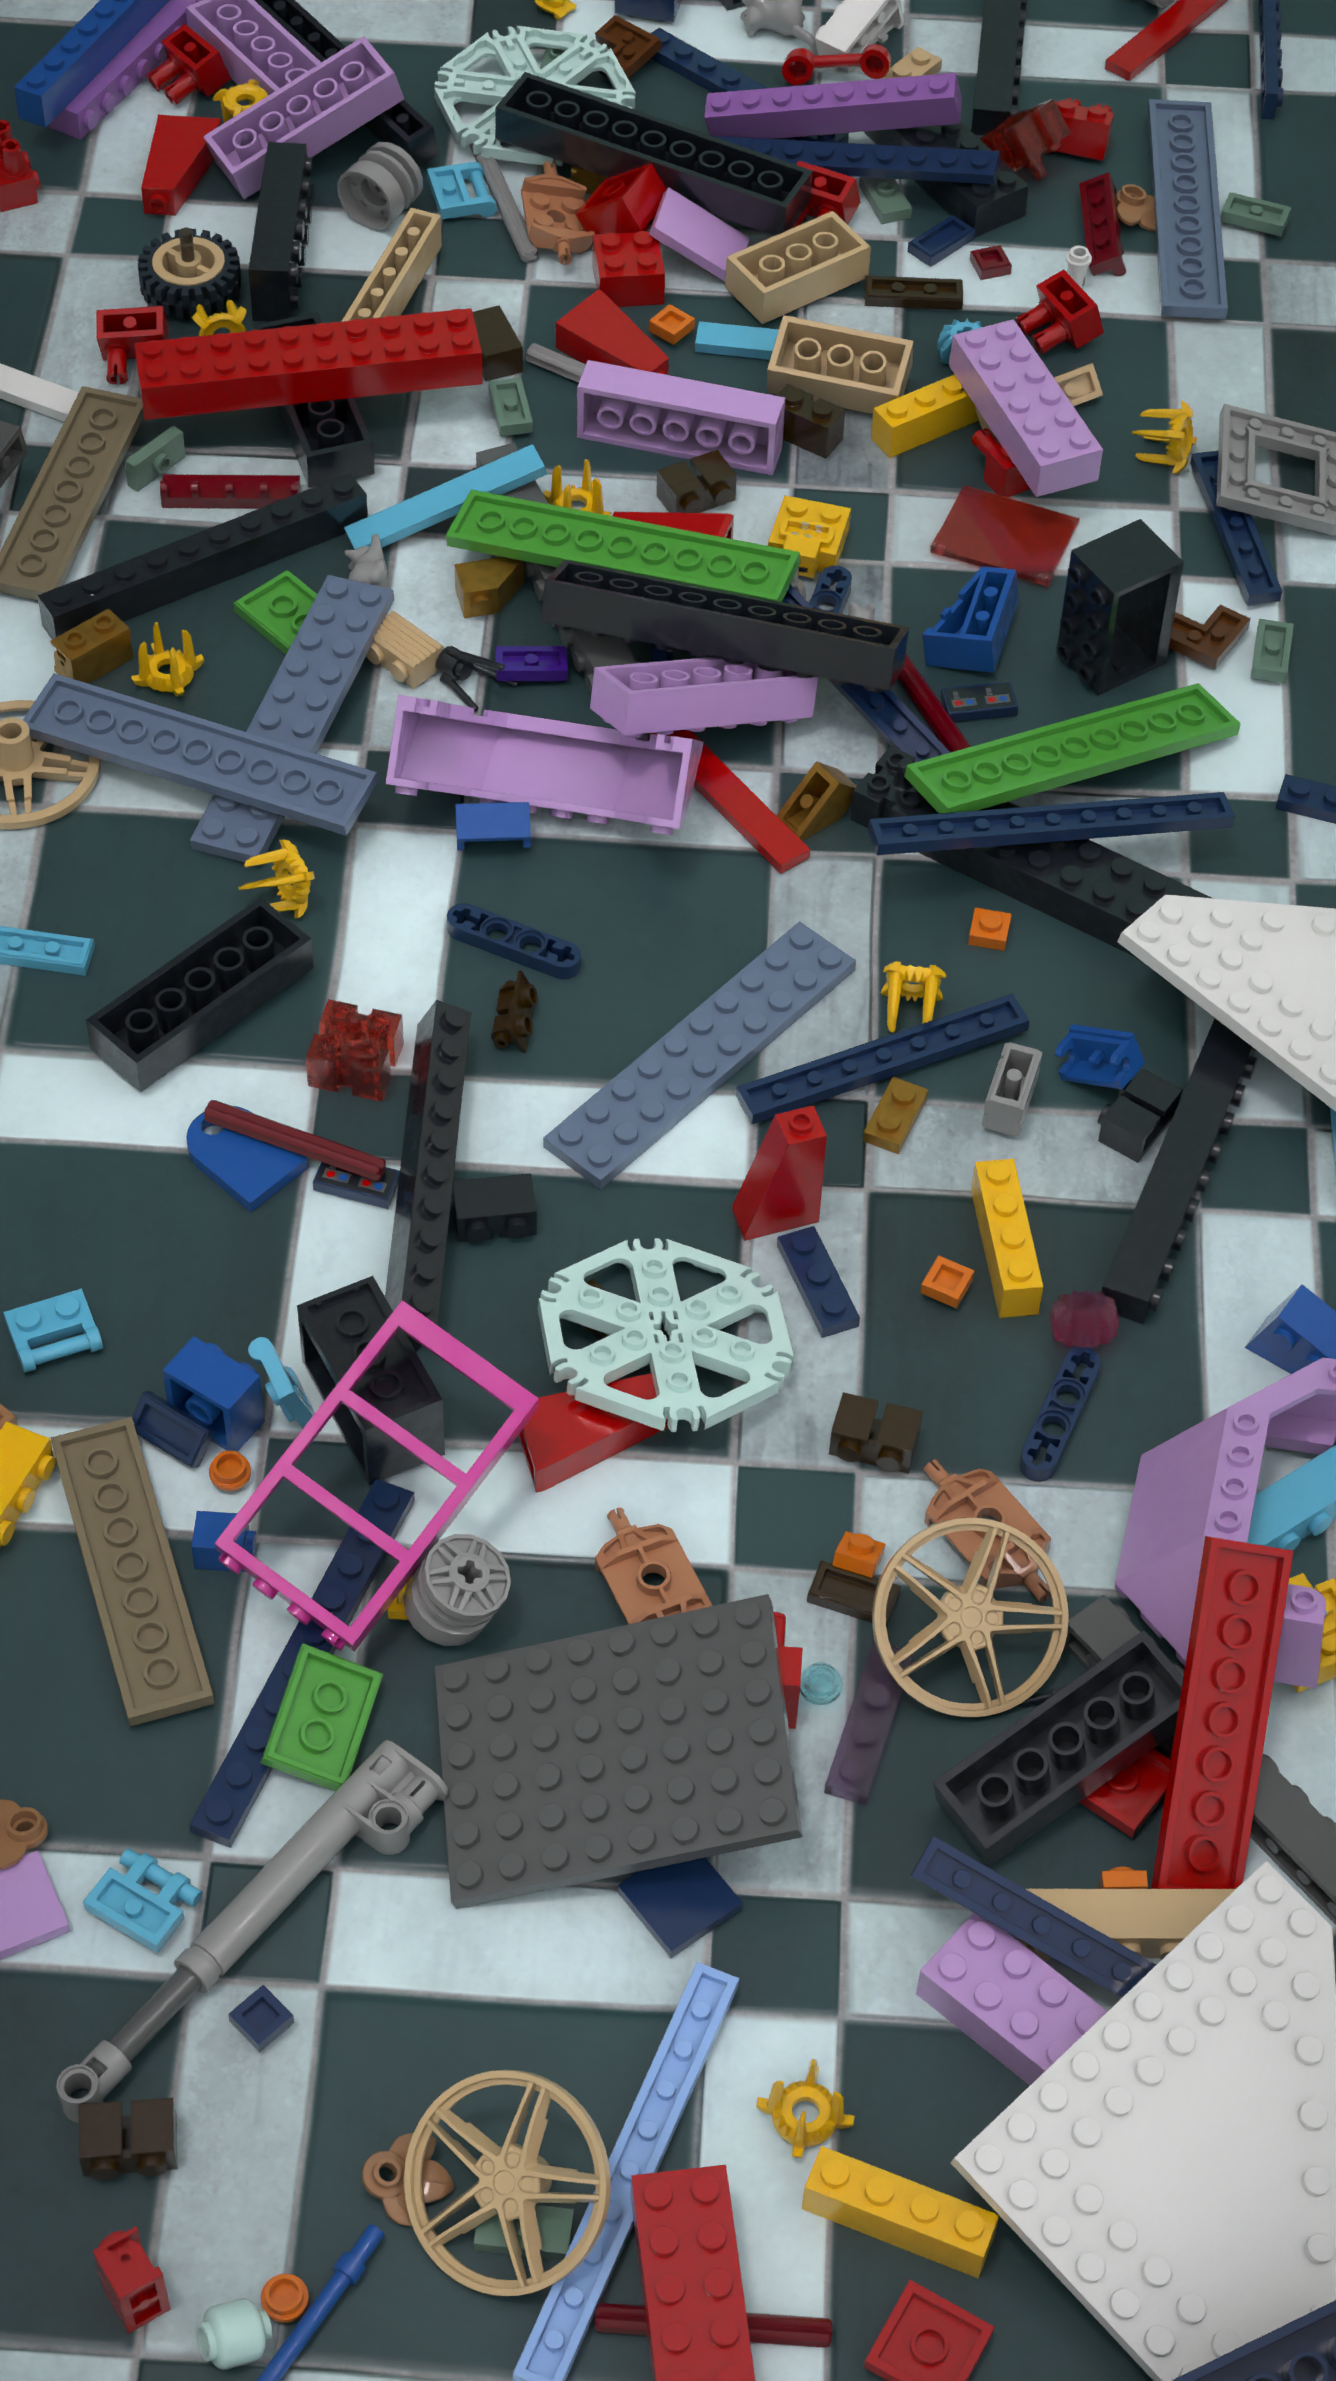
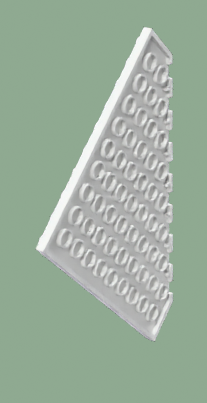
M1164 895L1121 933L1117 941L1119 944L1336 1112L1335 908Z
M1267 1860L951 2161V2164L1153 2381H1172L1336 2300V1982L1332 1926Z

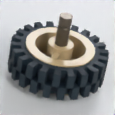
M184 227L175 230V237L173 238L168 232L161 234L162 242L155 237L150 241L151 247L145 245L142 249L143 254H139L137 264L141 295H144V300L147 304L152 303V306H163L167 316H170L173 310H175L176 318H184V313L188 312L192 319L193 315L197 312L196 307L198 304L202 305L207 316L212 315V307L217 312L224 310V303L226 304L228 300L233 301V297H238L240 293L239 288H241L242 282L238 251L236 247H232V243L228 239L222 241V235L217 233L211 238L210 231L203 230L199 236L196 233V229Z

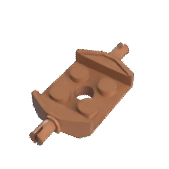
M547 161L543 164L544 174L524 178L521 188L528 238L536 248L553 249V251L558 252L559 262L563 264L565 261V265H568L573 260L571 252L581 254L589 249L593 242V235H595L594 231L586 232L575 215L584 204L587 188L584 185L557 175L556 163L552 161V164H550V161Z
M937 1459L932 1460V1464L929 1462L924 1467V1473L938 1486V1491L932 1497L925 1514L924 1523L928 1527L933 1523L936 1524L955 1518L993 1517L998 1522L1007 1524L1026 1534L1047 1554L1050 1548L1051 1537L992 1471L979 1468L959 1476L956 1473L950 1476ZM967 1530L948 1533L945 1536L967 1562L971 1564L973 1556L979 1550L986 1532ZM998 1535L994 1538L980 1575V1585L985 1587L1002 1538ZM1008 1540L995 1589L1021 1584L1030 1590L1039 1603H1043L1045 1599L1047 1600L1051 1597L1048 1585L1037 1574L1039 1568L1021 1548Z
M621 1507L617 1508V1514L614 1509L607 1514V1518L616 1532V1537L605 1543L596 1555L595 1570L597 1573L602 1572L628 1624L713 1606L672 1528L661 1524L639 1528L636 1525L631 1526L624 1513V1509ZM648 1573H658L665 1578V1581L660 1585L652 1586L646 1584L642 1578Z

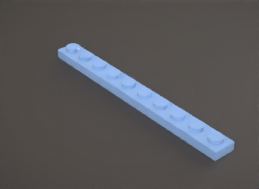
M696 1963L608 2160L611 2192L607 2217L602 2232L585 2260L570 2275L552 2285L513 2372V2381H566L595 2315L596 2307L602 2299L634 2226L630 2198L631 2175L655 2173L658 2171L738 1989L739 1978L702 1963ZM589 2203L565 2258L583 2236L589 2223L594 2203Z

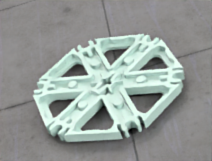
M512 26L508 27L507 36H501L497 30H493V39L490 38L488 32L440 67L438 82H435L434 98L457 143L461 140L463 148L473 143L475 155L481 153V156L484 158L493 157L498 160L543 165L547 161H550V164H552V161H555L558 166H561L563 162L523 148H504L500 145L502 141L495 138L496 106L524 72L635 109L636 93L612 49L610 48L607 51L606 44L595 48V38H588L587 34L517 26V34ZM538 46L565 50V52L540 70L529 48ZM493 57L499 62L505 76L467 70L481 59ZM602 71L607 74L615 90L576 84L590 73ZM458 102L494 105L472 123L467 124L462 123L454 108V105Z
M659 1238L654 1239L653 1249L643 1248L640 1245V1240L634 1239L632 1251L627 1245L628 1240L623 1241L554 1273V1278L551 1277L549 1279L548 1291L542 1290L538 1300V1315L549 1375L554 1373L553 1380L558 1383L564 1379H570L567 1384L566 1393L569 1396L575 1395L574 1400L662 1431L665 1429L666 1419H668L667 1425L671 1432H676L678 1420L681 1419L689 1421L692 1431H697L700 1418L704 1423L705 1430L778 1394L779 1389L783 1387L785 1375L789 1376L793 1365L794 1355L778 1291L773 1294L774 1286L769 1284L759 1288L760 1274L752 1272L753 1268L666 1239L665 1250H663V1243ZM680 1261L689 1262L695 1267L712 1273L722 1274L725 1277V1281L681 1302L673 1264ZM622 1263L630 1270L636 1301L590 1286L584 1281V1278L612 1264ZM754 1313H764L772 1340L766 1344H758L720 1330ZM563 1318L609 1334L610 1336L585 1348L571 1349L563 1342L559 1319ZM662 1323L664 1326V1330H666L668 1335H670L669 1341H667L666 1335H664L661 1330ZM650 1364L656 1398L651 1400L642 1399L607 1386V1384ZM695 1365L747 1383L719 1397L705 1396L699 1387Z

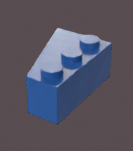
M982 566L958 593L959 599L951 608L946 607L941 612V619L933 629L927 628L922 634L926 666L995 672L1019 602L1017 574L1015 569Z
M1301 1284L1267 1316L1244 1348L1290 1374L1323 1357L1336 1359V1311Z

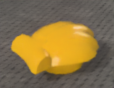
M534 0L541 10L554 14L557 20L562 19L567 13L575 10L577 7L570 0Z

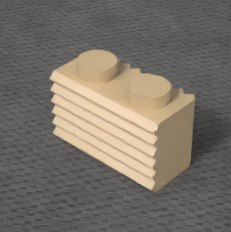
M391 611L390 614H386L385 619L380 624V628L377 629V634L374 635L373 643L366 656L373 664H381L383 668L385 667L387 671H390L398 682L405 681L407 685L414 689L438 672L436 661L444 646L397 612Z

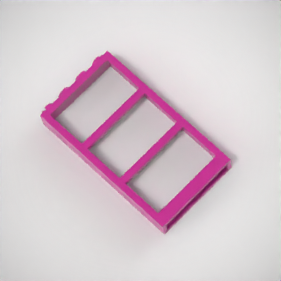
M402 1300L214 1543L217 1551L221 1553L218 1560L237 1575L243 1569L255 1578L252 1585L269 1599L273 1600L278 1595L290 1605L286 1610L303 1624L307 1625L312 1620L323 1628L324 1631L321 1636L335 1648L341 1651L346 1645L355 1652L418 1569L428 1552L443 1536L538 1410L539 1398ZM399 1329L513 1410L512 1414L466 1474L352 1392L353 1388ZM342 1403L456 1485V1488L409 1550L294 1467ZM284 1478L399 1562L350 1627L235 1543Z

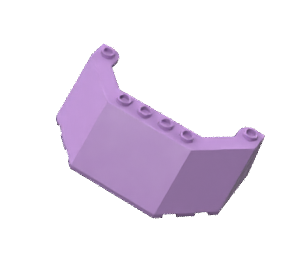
M398 695L386 784L396 785L395 793L417 796L418 789L480 797L479 803H501L502 801L529 802L530 813H537V806L551 808V816L572 819L573 812L587 814L588 822L608 824L610 817L651 824L650 832L673 835L674 828L683 829L702 753L703 742L660 734H650V741H648L647 734H642L638 738H629L621 735L620 731L616 729L485 709L483 716L473 715L474 708Z
M1323 1357L1141 1455L1115 1579V1589L1124 1599L1128 1597L1141 1611L1140 1617L1159 1638L1164 1637L1176 1650V1657L1184 1666L1186 1664L1205 1536L1248 1543L1265 1447L1320 1455L1334 1446L1336 1441V1359ZM1288 1584L1274 1682L1317 1689L1326 1601L1323 1595L1313 1588Z

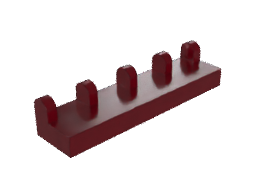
M1108 172L1079 183L1086 248L1092 256L1089 269L1093 276L1108 270H1112L1115 276H1123L1126 273V266L1122 257L1124 249L1120 240L1121 225L1117 216L1118 204L1115 199L1116 186Z
M163 474V480L160 481L162 508L260 509L300 493L301 488L300 475Z

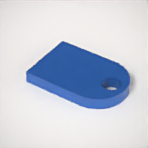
M234 1106V1107H237V1108H239V1109H242V1110L251 1112V1111H249V1110H247V1109H244V1108H241V1107H238V1106ZM204 1112L192 1121L187 1131L188 1154L193 1164L250 1212L254 1211L309 1168L308 1158L304 1155L221 1127L223 1130L215 1135L204 1133L203 1131L207 1127L218 1126L207 1122Z

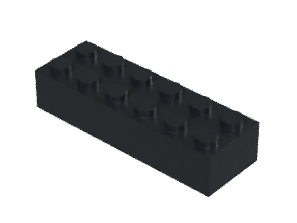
M962 122L950 125L864 131V134L876 145L992 151ZM1002 160L1000 161L995 184L914 180L950 216L954 215L976 230L975 237L1026 215L1029 185Z
M268 142L248 268L253 321L271 322L293 317L294 309L300 308V290L297 289L303 286V268H300V266L306 265V246L303 245H308L309 225L306 224H311L312 205L309 203H314L315 184L310 183L309 178L313 177V157H307V144Z
M316 312L256 324L253 327L254 330L274 329L287 326L313 325L322 323L319 313ZM354 398L276 406L308 488L319 486L349 473L354 478L374 474L373 442Z
M260 897L86 1019L90 1049L137 1090L142 1092L314 968L312 939Z
M1143 1630L934 1780L933 1786L936 1801L985 1863L991 1867L1173 1735L1176 1729L1183 1676Z

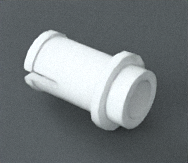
M1074 246L1066 254L1067 273L1083 288L1086 285L1087 266L1090 265L1092 256L1086 247Z

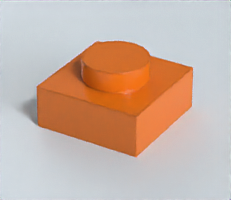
M671 304L649 320V331L673 345L695 329V318Z
M975 907L968 945L1005 951L1012 914Z
M938 1255L921 1284L920 1293L957 1309L974 1279L975 1270Z
M846 1531L835 1551L832 1566L872 1578L883 1557L886 1544L873 1540L865 1534H854Z
M1115 1867L1109 1871H1102L1097 1889H1148L1146 1870H1133L1129 1867Z

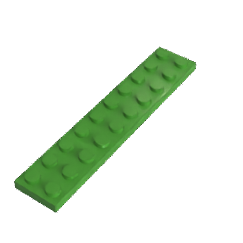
M470 490L446 534L447 546L552 567H558L564 560L778 602L783 601L800 564V552L477 490Z
M1197 683L908 764L904 777L939 814L977 811L1238 735L1241 723Z

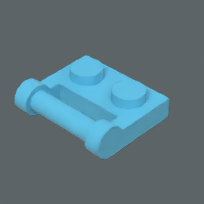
M469 162L427 169V180L441 219L458 218L474 214H480L482 217H491L497 212L495 200L493 197H490L483 179L485 176L484 169L480 163ZM464 180L472 183L476 198L469 197Z
M82 1288L3 1312L24 1373L36 1370V1365L88 1349L91 1352L103 1349L100 1333L94 1323ZM82 1332L84 1333V1334H82V1335L75 1336V1337H72V1338H69V1339H65V1340H62V1341H59V1342H56V1343H52V1344H49V1345H46V1346H43V1347H39V1348H36V1349H33V1350L30 1349V1348L37 1347V1346H40V1345H43V1344H46V1343H50V1342H53V1341H56V1340H60V1339H63V1338H66V1337H69V1336H73V1335H76V1334H79V1333H82Z
M265 1337L254 1339L249 1345L248 1352L255 1363L264 1366L270 1378V1382L266 1383L265 1387L276 1406L280 1405L289 1422L296 1420L304 1428L315 1413L297 1375L290 1367L283 1365L269 1339Z

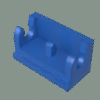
M529 802L455 804L457 850H464V842L523 840V848H531Z
M1072 1024L1068 1029L1069 1033L1055 1050V1056L1063 1057L1067 1051L1069 1053L1068 1060L1062 1064L1058 1071L1061 1080L1123 1090L1145 1064L1135 1035L1131 1032Z

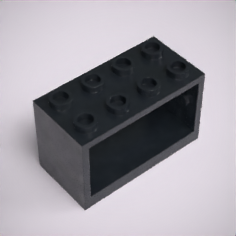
M1141 519L1071 550L1056 653L1060 660L1067 663L1079 676L1081 682L1088 685L1097 696L1166 664L1184 561Z
M374 1276L297 1305L302 1362L323 1401L326 1400L393 1313ZM399 1329L353 1388L352 1392L436 1453L443 1456L445 1455L443 1399L407 1335ZM343 1403L333 1414L332 1417L369 1485H372L376 1478L384 1480L424 1463Z

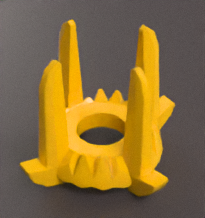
M250 79L248 83L243 85L238 84L228 90L227 88L220 89L215 93L213 101H220L223 121L225 123L232 119V116H237L267 97L268 94L259 86V81ZM249 100V105L243 106L238 104V102Z
M228 300L226 302L228 314L221 312L220 314L215 313L213 316L208 317L203 306L198 304L196 307L197 312L193 315L192 319L200 326L199 336L213 335L215 330L222 327L229 329L230 333L245 332V326L242 324L247 310L242 306L237 309L235 303L232 300Z
M1181 401V409H1148L1140 414L1141 417L1170 419L1171 421L1168 424L1171 428L1170 430L1132 431V434L1144 436L1148 440L1170 444L1166 446V449H1168L1166 453L1168 455L1136 453V457L1144 462L1174 466L1172 473H1180L1188 464L1189 460L1187 459L1192 445H1196L1197 437H1193L1191 419L1194 417L1193 410L1188 403Z
M588 459L584 460L582 488L578 487L576 489L575 484L570 488V484H567L562 491L561 466L557 465L554 468L551 492L545 490L543 493L550 505L573 509L572 501H582L586 506L577 510L611 515V512L604 511L602 485L597 478H594L593 481L591 480V467Z
M155 622L153 625L154 643H151L153 654L148 655L146 642L140 645L138 650L139 675L131 676V679L135 685L140 687H151L153 690L161 692H173L176 697L184 695L185 691L183 688L191 682L194 671L198 670L203 664L204 658L202 654L195 657L192 637L184 629L182 630L183 653L180 649L176 651L173 647L170 651H164L158 622ZM170 664V674H163L158 669L163 665Z
M283 839L279 840L282 846L281 849L253 856L246 860L244 867L273 862L275 865L272 867V870L275 871L276 876L244 884L238 887V889L250 890L278 886L279 892L277 896H281L280 900L282 901L270 903V905L278 912L294 910V918H300L308 907L307 899L310 892V880L315 879L314 871L308 872V868L298 854L296 846L289 840Z
M898 961L885 966L883 972L887 973V982L883 986L881 994L888 996L887 1026L889 1031L895 1032L900 996H905L906 1001H909L912 996L914 1002L917 1001L918 997H923L922 1024L932 1021L935 1001L943 1000L939 987L941 978H946L945 972L936 965H930L929 968L922 966L914 967L912 965H901V962ZM908 982H915L919 984H909Z
M812 2059L809 2063L806 2081L793 2082L784 2089V2081H776L772 2085L769 2099L762 2097L757 2099L756 2107L772 2116V2122L776 2131L784 2140L793 2144L792 2157L802 2158L805 2147L816 2146L829 2139L835 2129L851 2128L854 2125L855 2116L844 2114V2097L836 2091L833 2092L832 2096L828 2089L817 2084L819 2066H817L816 2059ZM801 2101H809L818 2108L819 2115L814 2121L806 2123V2112L802 2111L798 2121L792 2113L794 2105Z

